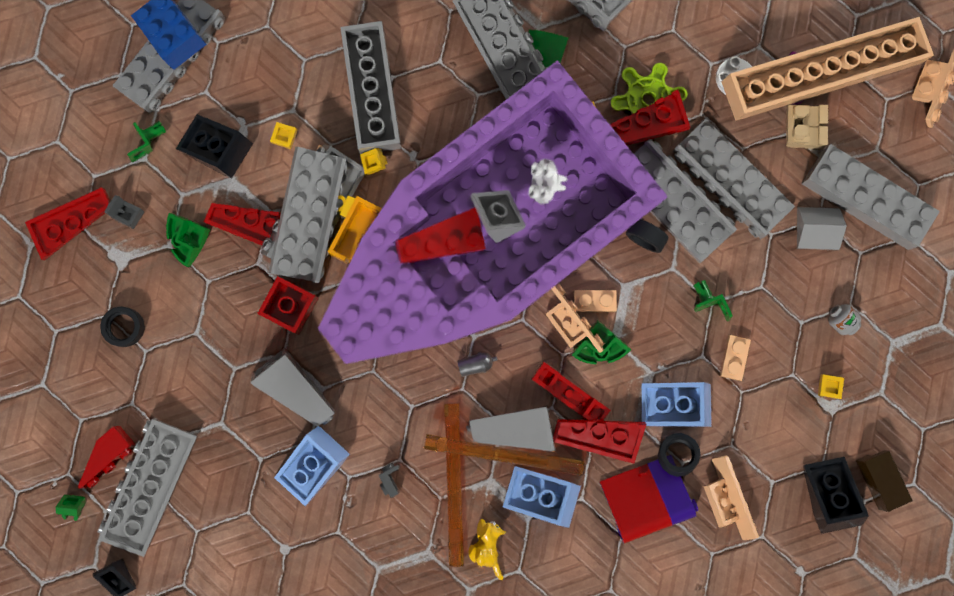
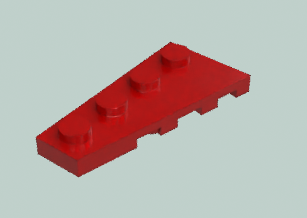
M678 89L673 91L671 95L665 98L662 97L656 100L655 103L637 110L636 113L625 116L610 124L626 145L690 129L688 117Z
M103 187L25 222L41 260L45 261L105 214L110 199Z
M211 203L204 223L262 246L265 239L271 236L273 232L272 227L278 219L280 220L281 213Z
M557 419L552 437L555 443L634 464L646 428V422Z

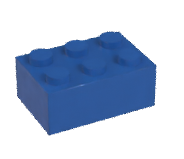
M150 0L131 15L160 57L173 70L207 45L174 0Z

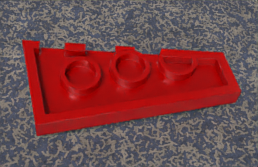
M476 207L395 242L400 264L478 252L486 249Z

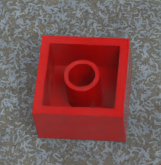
M277 276L257 314L299 335L319 298Z

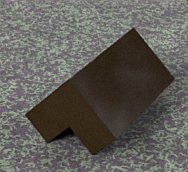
M884 450L875 455H866L856 460L878 510L890 512L913 501L890 451Z

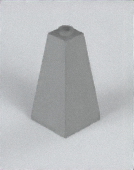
M283 348L252 373L251 383L253 386L315 426L326 425L333 419V407L286 348Z
M547 407L470 420V425L466 426L468 438H473V442L545 451L555 450Z

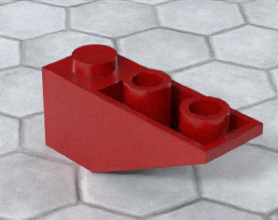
M113 426L96 441L79 482V489L94 487L100 481L99 477L102 474L110 473L116 468L115 463L120 459L124 460L132 454L133 451L131 449L136 444L121 426Z

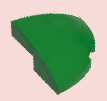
M529 29L528 33L534 41L532 45L535 50L537 49L543 57L541 62L544 67L548 68L556 61L561 64L569 38L550 32Z
M169 213L166 223L167 239H171V243L175 247L171 251L181 264L190 267L202 250L211 229L187 218Z
M597 320L589 330L594 336L598 334L603 340L604 345L602 347L604 350L599 353L586 336L579 342L571 355L582 362L596 365L599 361L615 362L628 354L631 348Z

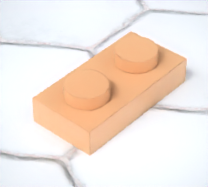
M574 290V303L579 309L577 312H616V290Z
M728 335L720 377L742 381L751 342L750 339Z

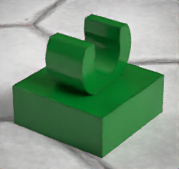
M64 494L55 507L56 514L62 515V518L65 520L68 516H74V521H77L81 515V510L86 504L85 497Z

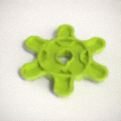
M663 63L655 64L651 74L646 77L640 76L634 68L627 67L622 71V79L628 84V91L624 95L614 96L610 105L616 111L629 110L634 114L637 110L649 106L643 100L645 95H651L655 103L656 100L671 95L677 89L682 101L687 98L688 93L684 87L671 88L666 85L665 76L668 73V68Z

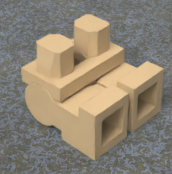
M788 105L786 146L823 150L828 145V126H826L828 124V105Z

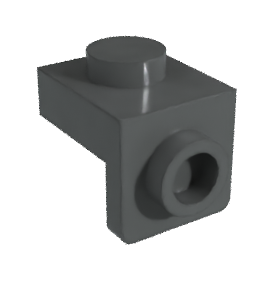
M115 195L109 202L105 213L115 221L134 229L144 211Z
M393 462L383 467V473L379 475L382 481L380 487L385 495L389 494L390 498L400 493L390 474L401 467L399 464L394 466Z

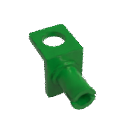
M160 121L144 130L140 129L136 122L133 123L144 144L127 154L132 163L153 152L150 141L166 133Z
M706 280L701 281V284L698 282L693 285L701 300L695 306V312L718 304L726 321L731 320L733 315L723 294L716 297L712 296Z

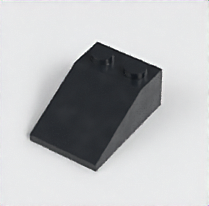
M196 114L176 149L212 170L232 179L253 143L239 131Z
M845 457L803 465L813 514L821 534L862 526L869 517V514Z

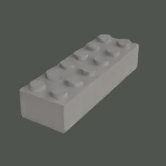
M382 21L340 27L357 146L360 154L374 148H381L382 152L402 149Z
M832 144L821 151L802 182V185L907 250L919 247L940 212Z

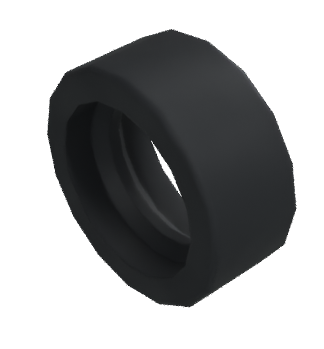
M642 219L638 220L626 231L627 237L634 243L655 253H661L669 239L668 235L660 228Z
M120 306L114 307L105 313L101 320L100 329L103 338L111 345L128 347L136 344L141 339L145 325L142 316L137 311ZM118 315H128L134 321V331L130 337L118 339L111 332L112 321Z
M675 433L666 437L658 451V460L661 467L667 473L674 476H686L691 473L698 465L701 456L700 447L697 442L689 435L683 433ZM673 443H682L689 447L692 454L689 464L684 467H677L671 464L666 455L668 447Z

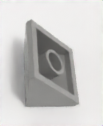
M509 190L471 194V199L487 233L496 243L526 227Z
M797 207V249L840 250L847 227L840 208Z

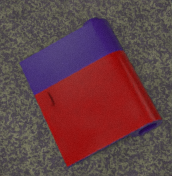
M667 456L669 462L676 466L672 456ZM659 460L600 481L623 544L696 517V512L699 511L696 501L690 499L681 476L667 473L661 467Z

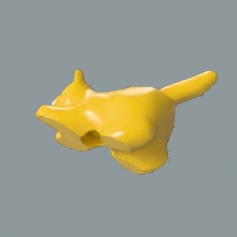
M480 519L477 525L478 542L470 545L468 550L469 558L480 567H492L495 576L499 580H503V575L497 562L498 552L496 544L498 537L505 534L506 531L502 530L493 521L486 523L485 520Z

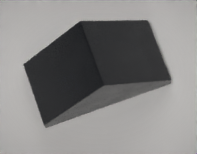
M123 558L93 573V577L113 596H124L136 589V585Z

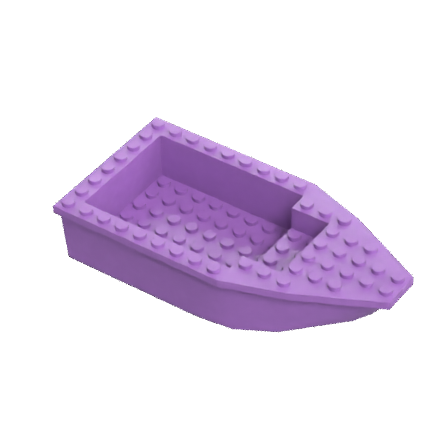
M556 61L401 180L361 239L318 329L344 363L349 364L446 344L511 321L667 199L668 196L562 65ZM542 159H549L554 162L557 174L567 178L566 181L561 182V185L565 186L566 189L555 191L553 198L548 203L540 204L529 196V187L532 185L533 176L531 167L535 162L538 163ZM509 190L526 225L524 229L496 243L487 233L480 218L485 250L399 263L395 243L397 240L474 208L475 205L471 199L472 193Z

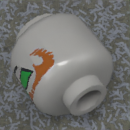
M836 305L830 310L828 322L839 334L853 335L860 329L861 316L850 305Z

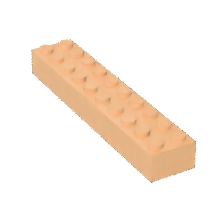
M917 17L730 73L722 81V85L735 121L919 65L934 56L921 19Z

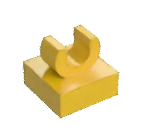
M276 122L270 142L291 149L298 130L295 127Z
M374 148L360 154L364 174L370 175L386 169L385 165L388 163L386 156H383L381 148Z
M340 195L338 199L343 201V205L338 207L337 212H341L340 215L346 217L355 198L348 195L346 199Z
M820 375L818 396L842 399L844 378Z

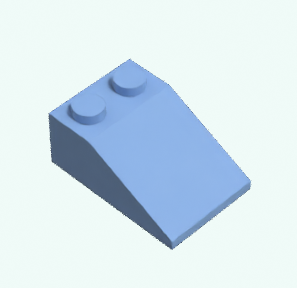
M705 382L642 383V422H646V426L711 427V384Z
M318 426L306 434L274 478L306 506L336 473L350 454Z
M514 466L503 508L569 528L581 486Z

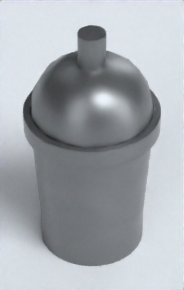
M479 352L476 355L458 360L457 363L461 377L481 372L486 373L492 368L493 362L497 361V356L491 358L488 353Z

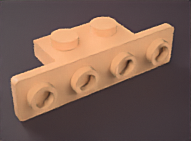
M954 50L948 63L933 60L926 61L912 95L913 100L931 103L925 119L927 127L930 128L933 127L935 122L939 121L941 105L946 103L949 95L948 88L954 84Z
M558 283L552 290L561 303L547 312L546 316L570 348L587 336L598 352L601 353L604 350L602 347L604 345L603 340L598 334L595 336L589 330L592 326L585 317L580 318L577 314L578 307L572 300L568 302L564 296L565 290Z
M726 455L713 458L712 462L719 479L705 485L704 489L718 526L725 527L736 522L743 540L758 538L756 525L752 520L729 457Z

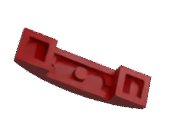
M542 362L531 380L587 420L604 421L611 411L545 362Z

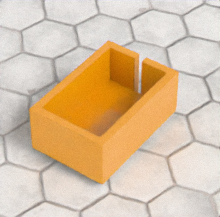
M356 196L328 253L336 259L350 264L361 239L382 208Z

